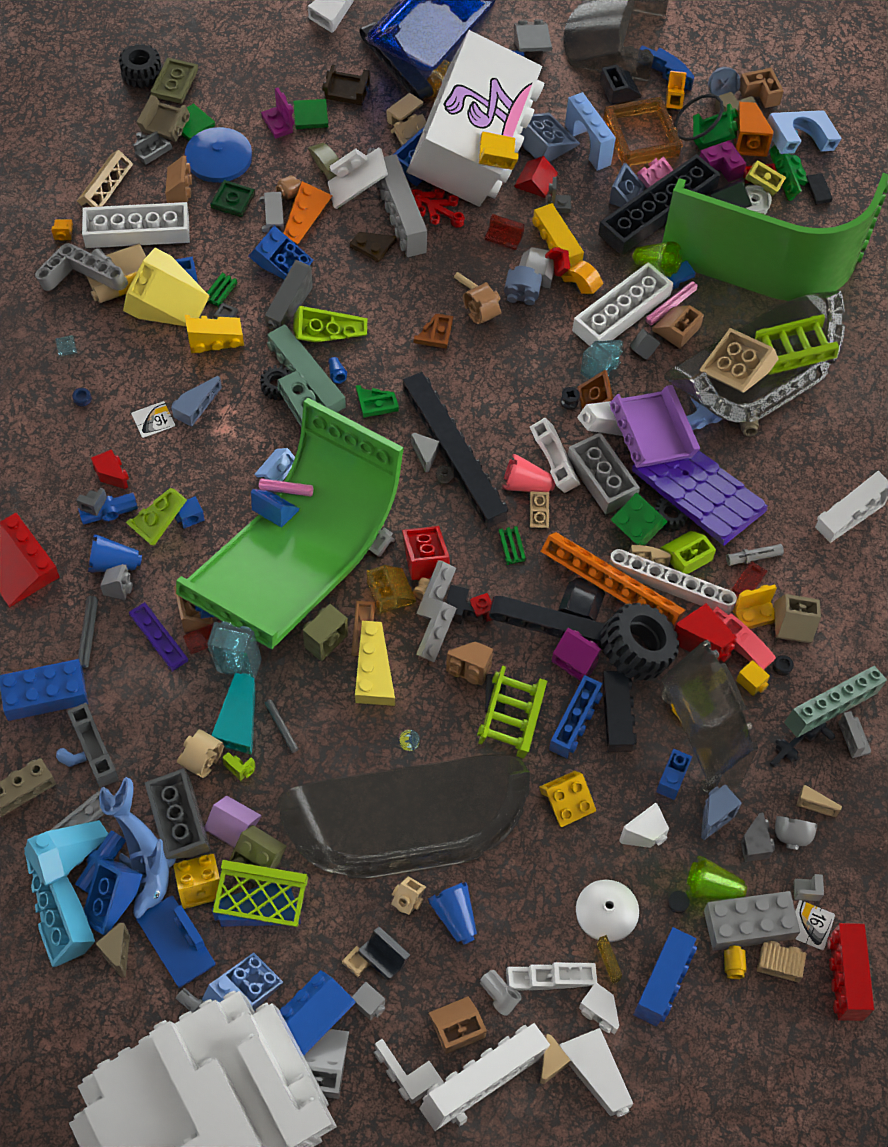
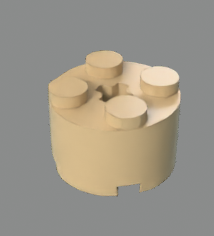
M199 729L193 737L188 736L183 746L186 748L178 757L177 763L197 776L204 778L212 771L209 767L213 763L216 764L223 752V742Z

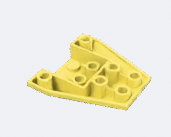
M154 248L143 260L127 291L123 311L141 320L186 327L185 315H190L191 318H199L210 296L172 256Z

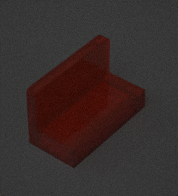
M492 214L485 240L516 250L523 237L524 224Z

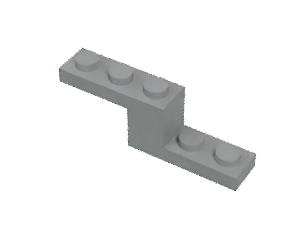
M440 560L437 562L416 613L430 620L416 655L431 662L436 660L457 609L443 602L456 568Z

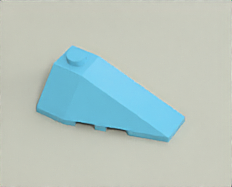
M100 820L46 831L27 839L24 854L43 884L47 886L65 878L76 865L81 864L87 855L101 846L108 832Z

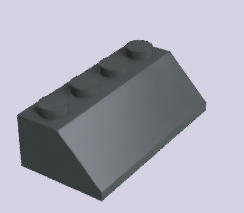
M183 768L144 782L159 837L163 841L165 858H192L211 851L191 779Z

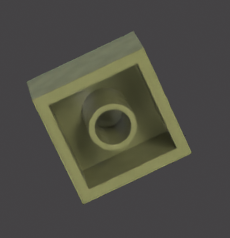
M331 604L326 608H322L318 612L317 617L312 621H308L303 627L304 647L321 662L348 636V618Z

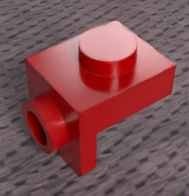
M554 247L545 254V258L552 259L554 262L555 276L561 277L570 270L568 250Z
M488 593L470 599L476 616L484 614L486 622L493 620L489 617L492 601Z

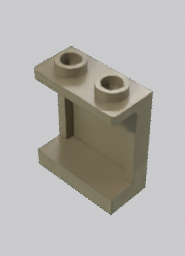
M151 95L137 120V124L142 132L152 134L158 131L159 137L176 142L178 137L181 136L186 122L189 121L190 113L185 105L177 108L159 102L156 96Z

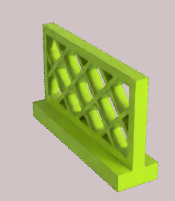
M222 860V870L213 913L298 927L305 887L308 881L307 874ZM226 875L235 877L239 884L227 890L224 885ZM249 880H255L259 888L249 894L243 884ZM271 883L277 884L281 891L270 898L264 888ZM241 886L247 896L236 903L230 893ZM291 887L300 888L299 897L290 901L285 891ZM262 890L268 900L257 907L251 897ZM283 894L289 904L278 911L272 900ZM228 895L234 905L227 910L219 909L220 900ZM250 899L255 909L248 914L243 913L239 905ZM271 903L276 913L270 917L263 916L260 909ZM291 906L295 911L294 922L284 920L280 913ZM258 911V913L260 914V916H259V915H253V914ZM279 915L281 919H276L274 917Z

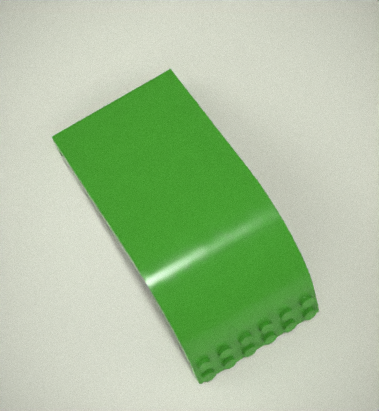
M882 174L871 204L859 217L846 224L829 228H809L791 224L684 189L686 180L679 178L673 190L659 260L673 265H678L687 260L697 273L779 300L810 301L825 297L841 288L851 277L857 262L861 263L864 255L863 252L866 250L881 206L886 197L883 192L887 193L888 174Z
M307 398L303 402L301 437L298 450L284 482L312 485L314 488L313 495L303 496L277 492L276 495L300 508L299 511L282 528L263 516L258 515L189 578L186 579L182 576L176 580V594L266 647L273 649L357 566L375 541L379 530H381L396 495L404 447Z

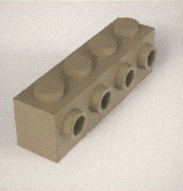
M42 758L30 761L26 767L19 771L11 772L7 778L0 781V817L56 785L52 774Z

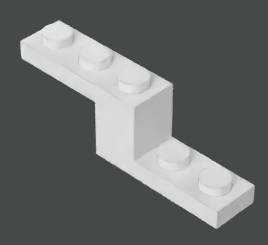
M381 1039L375 1043L376 1051L374 1054L380 1063H385L388 1068L386 1070L387 1075L392 1082L397 1081L401 1087L398 1091L405 1101L409 1099L410 1103L413 1104L428 1094L427 1091L433 1085L438 1083L441 1086L444 1083L430 1061L409 1075H406L384 1040ZM463 1112L452 1119L451 1122H456L460 1127L467 1122V1116Z

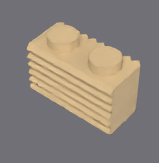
M775 941L764 942L760 949L757 972L799 983L803 977L807 953L801 952V949L797 947H781Z

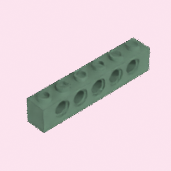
M295 371L278 379V390L302 427L303 402L307 398L315 401L316 397L312 390L309 391L304 376H300L298 371Z
M872 666L797 706L791 711L784 723L796 737H799L878 694L887 679L875 666Z

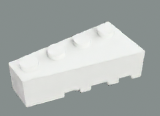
M877 471L840 502L834 504L830 510L821 513L817 518L818 522L815 528L830 543L885 505L888 499V480Z

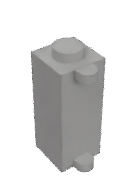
M281 192L264 193V196L260 197V203H265L266 225L261 227L262 232L268 233L273 226H276L283 233L284 222Z

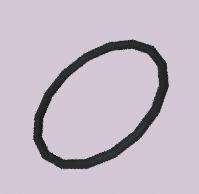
M714 94L700 95L689 101L677 114L673 124L674 133L677 138L691 141L709 133L721 119L724 111L723 101ZM712 97L718 100L720 112L711 127L695 137L686 138L679 135L677 123L687 107L702 98Z

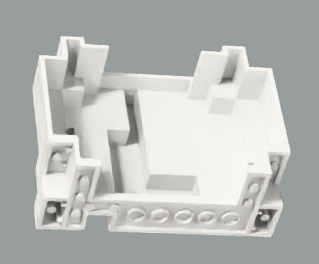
M232 991L223 997L224 1000L220 1003L216 1000H207L199 1005L200 1009L193 1013L189 1011L179 1017L180 1021L176 1023L165 1020L156 1024L153 1027L154 1030L149 1033L150 1035L138 1041L139 1045L132 1049L127 1047L118 1053L117 1058L111 1061L107 1059L97 1065L98 1069L94 1070L93 1074L83 1078V1083L78 1085L87 1107L74 1116L75 1120L69 1122L80 1147H315L322 1142L321 1136L337 1126L327 1108L329 1103L280 1010L272 1003L270 1005L265 1003L256 1008L255 1013L248 998L240 991L237 993Z

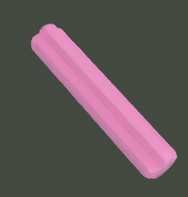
M260 479L259 488L261 490L312 496L314 492L312 485Z

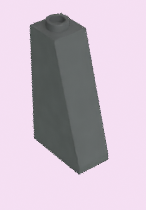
M295 260L265 314L266 326L274 331L283 325L287 326L298 307L301 306L313 289L311 266Z

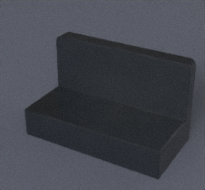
M380 927L373 931L369 941L358 950V954L387 980H390L404 968L410 957V954Z

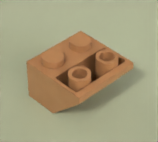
M186 156L180 157L167 167L165 192L167 203L187 202L188 205V198H191V188H189V185H192V175H189L191 168L190 163H187Z
M690 305L675 306L663 316L652 328V331L681 349L701 328L704 314Z
M472 642L449 650L447 653L446 671L452 676L465 678L472 684L483 685L492 665L493 649L478 642Z
M469 996L428 1013L445 1054L486 1038L487 1030Z

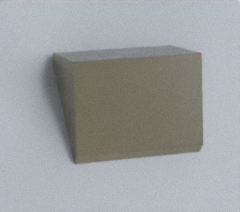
M119 923L96 943L102 957L121 978H126L130 934L125 923Z

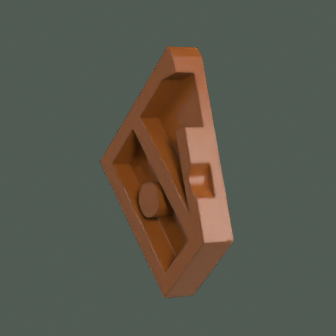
M435 314L431 321L423 327L421 333L418 336H414L413 343L447 349L453 316Z

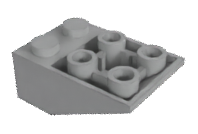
M329 1029L304 1055L325 1097L340 1098L349 1031Z

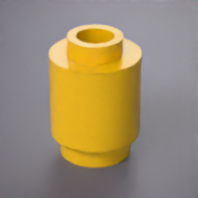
M729 946L724 951V967L727 978H744V973H746V951L741 949L740 946Z

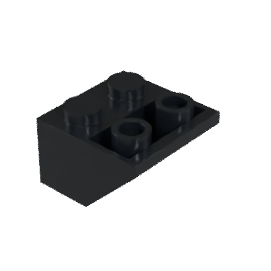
M617 64L601 69L600 84L611 105L642 97L628 71Z

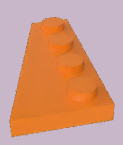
M302 181L283 233L298 245L332 195Z

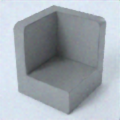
M814 874L811 880H794V900L820 901L824 896L823 875Z

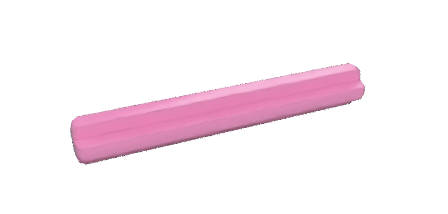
M694 281L689 282L646 317V323L650 326L655 324L672 307L677 306L695 292L698 285Z

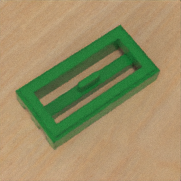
M222 272L208 290L207 294L210 297L207 302L220 307L221 303L224 302L237 285V279H231V276H226ZM228 283H230V284L228 285V287L225 289V291L223 292V289L226 287V285H227Z
M514 526L513 529L508 527L506 530H503V528L499 529V536L507 565L525 562L526 557L518 527ZM512 534L515 536L520 558L517 556ZM504 535H508L514 559H510Z

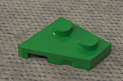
M356 385L363 418L399 411L395 392L381 391L376 388L368 390L363 389L361 385Z

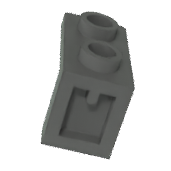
M553 177L552 183H549V194L551 195L547 197V205L553 203L558 213H570L571 196L556 195V177Z

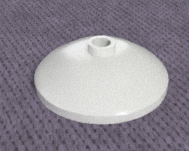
M599 880L589 884L580 893L576 903V916L579 925L590 937L602 942H615L627 937L636 927L639 918V905L632 891L622 883L614 880ZM610 903L613 908L608 909L605 905Z

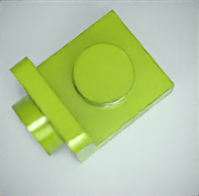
M229 752L222 757L223 765L240 781L245 777L251 776L255 770L253 758H250L243 764L239 757L236 755L233 757Z

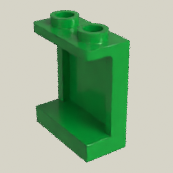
M730 103L727 104V111L722 113L717 125L705 136L694 140L699 150L737 138V130L739 128L736 118H738V112L736 108L733 109ZM699 113L693 115V137L711 127L719 114L706 119H702Z

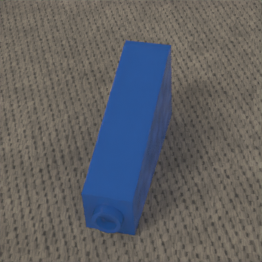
M273 883L264 888L270 898L281 891L277 884ZM259 887L247 890V892L250 894ZM290 888L285 891L290 901H293L292 889ZM262 890L251 897L257 907L268 900ZM243 891L231 896L237 903L247 895ZM283 894L272 900L278 911L289 904ZM229 896L220 900L219 909L227 910L234 905ZM250 899L239 905L243 913L248 914L255 909ZM268 903L260 909V912L263 916L270 917L276 913V910L271 903ZM291 906L280 913L284 920L294 922L295 911ZM258 911L253 914V915H259V916H260V914L258 913ZM213 913L215 921L219 920L221 927L281 925ZM279 915L274 917L276 919H281Z

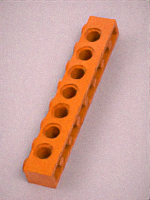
M557 532L548 536L540 551L626 604L641 603V605L647 604L650 605V608L658 609L659 613L667 617L669 623L672 622L674 628L686 611Z

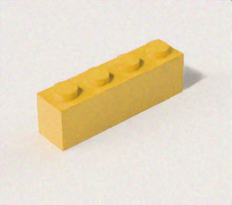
M553 203L534 209L533 225L540 231L542 239L546 240L549 250L554 247L568 250L570 266L576 265L580 260L583 261L584 251Z

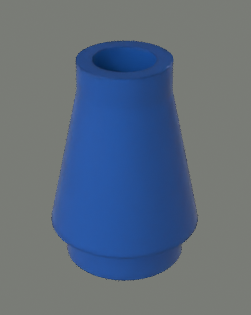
M337 357L330 358L328 361L330 379L335 383L344 382L347 378V371Z

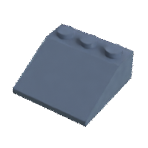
M550 113L533 114L527 128H523L520 134L524 136L522 143L524 149L534 159L545 156L549 162L580 144Z

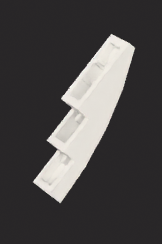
M554 962L552 965L507 967V985L516 990H549L593 986L595 982L597 983L596 964Z

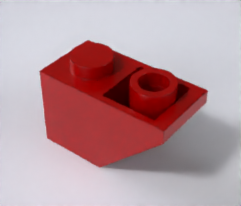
M112 449L91 457L93 468L100 482L123 489L128 488L127 480H129V476L125 469H121V460L118 455H114Z

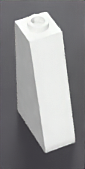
M315 0L308 5V17L333 33L354 0Z
M610 402L586 404L577 417L587 431L623 436L617 425L614 413L611 411Z
M600 1028L559 1045L571 1060L569 1066L610 1116L616 1114L617 1117H620L630 1112L629 1108L633 1105L632 1099Z

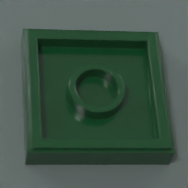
M224 180L210 206L212 209L242 218L255 195V189Z

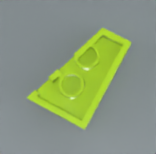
M170 488L155 499L152 505L142 509L135 518H130L126 523L150 545L155 546L187 499L175 489Z

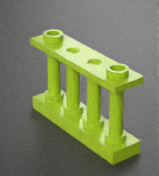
M824 314L756 331V340L773 347L771 341L781 339L787 352L785 355L778 356L779 360L768 373L769 375L837 358L838 343H828L821 329L824 324ZM814 330L821 346L811 347L804 332ZM797 334L804 350L795 352L788 336Z
M502 666L499 672L495 671L492 683H495L484 724H480L477 736H480L478 744L482 745L485 739L489 737L515 746L518 749L516 756L524 759L530 749L547 681L540 678L536 685H529L504 676L506 667ZM501 684L528 692L532 696L531 702L528 701L526 703L499 694ZM496 702L525 710V713H527L526 719L522 721L494 711ZM494 719L520 728V731H523L522 736L515 738L489 729L491 720Z

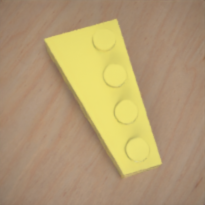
M362 621L355 703L395 706V695L382 622Z

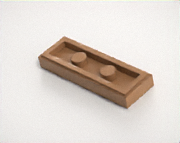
M356 601L352 656H359L362 621H374L375 602Z

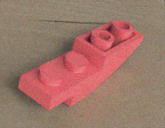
M718 606L713 610L737 636L734 650L750 662L753 660L763 670L776 659L775 655L761 639L732 613L728 615Z

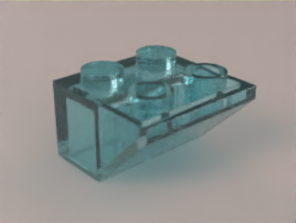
M595 341L583 354L580 373L591 379L606 370L609 376L612 369L615 370L621 362L620 356L623 352V341Z

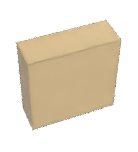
M356 946L342 960V964L358 978L370 964L358 954L360 948Z

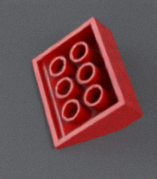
M17 513L0 521V595L10 608L60 578L55 564Z

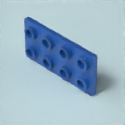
M173 895L145 911L140 918H136L178 988L188 984L216 965L205 947L200 934Z

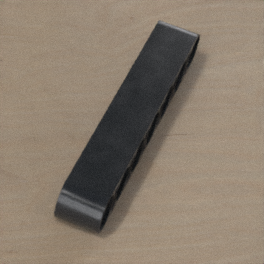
M375 22L359 29L363 41L409 93L421 101L433 96V88Z
M494 596L492 598L489 617L495 621L562 638L567 628H570L571 630L578 631L582 637L588 641L595 642L600 649L604 650V647L601 646V631L605 625L604 623L505 596Z

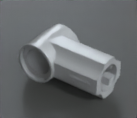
M490 970L480 979V984L494 1000L493 1005L495 1009L502 1015H509L521 1000L520 993L515 988L508 986L495 970Z

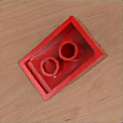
M439 526L402 530L408 569L412 580L431 578L438 560L450 565V557Z

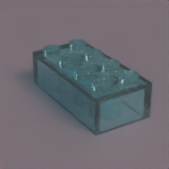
M225 621L221 623L214 622L207 645L217 672L233 676L235 673H247L255 680L262 658L254 631L246 626L235 627Z

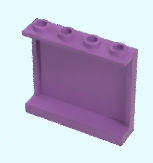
M673 385L666 386L661 392L621 398L620 394H617L609 403L636 468L691 458L700 450V446Z

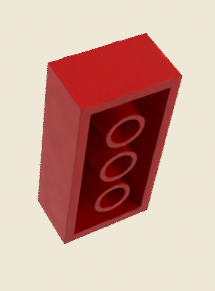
M839 923L832 931L830 937L827 938V947L831 950L832 956L829 960V967L833 971L834 979L831 981V988L836 996L833 1004L834 1013L837 1014L838 1020L864 1021L874 1011L865 924Z

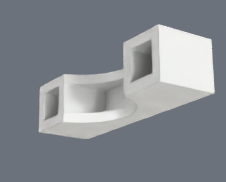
M546 418L531 425L530 429L549 461L551 466L550 473L556 486L564 493L579 486V479L554 426Z

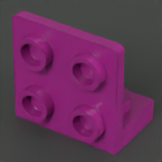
M278 87L275 88L276 107L261 112L263 120L275 139L293 133V125L295 124L292 113H294L291 104H288L284 92L281 93Z

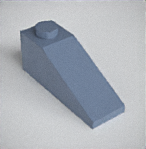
M216 376L183 393L172 404L173 417L192 427L221 390L220 377Z

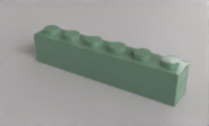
M286 325L267 334L269 350L275 352L278 361L281 364L284 363L286 368H288V372L298 371L300 376H304L309 391L312 390L315 394V401L335 412L346 408L345 396Z

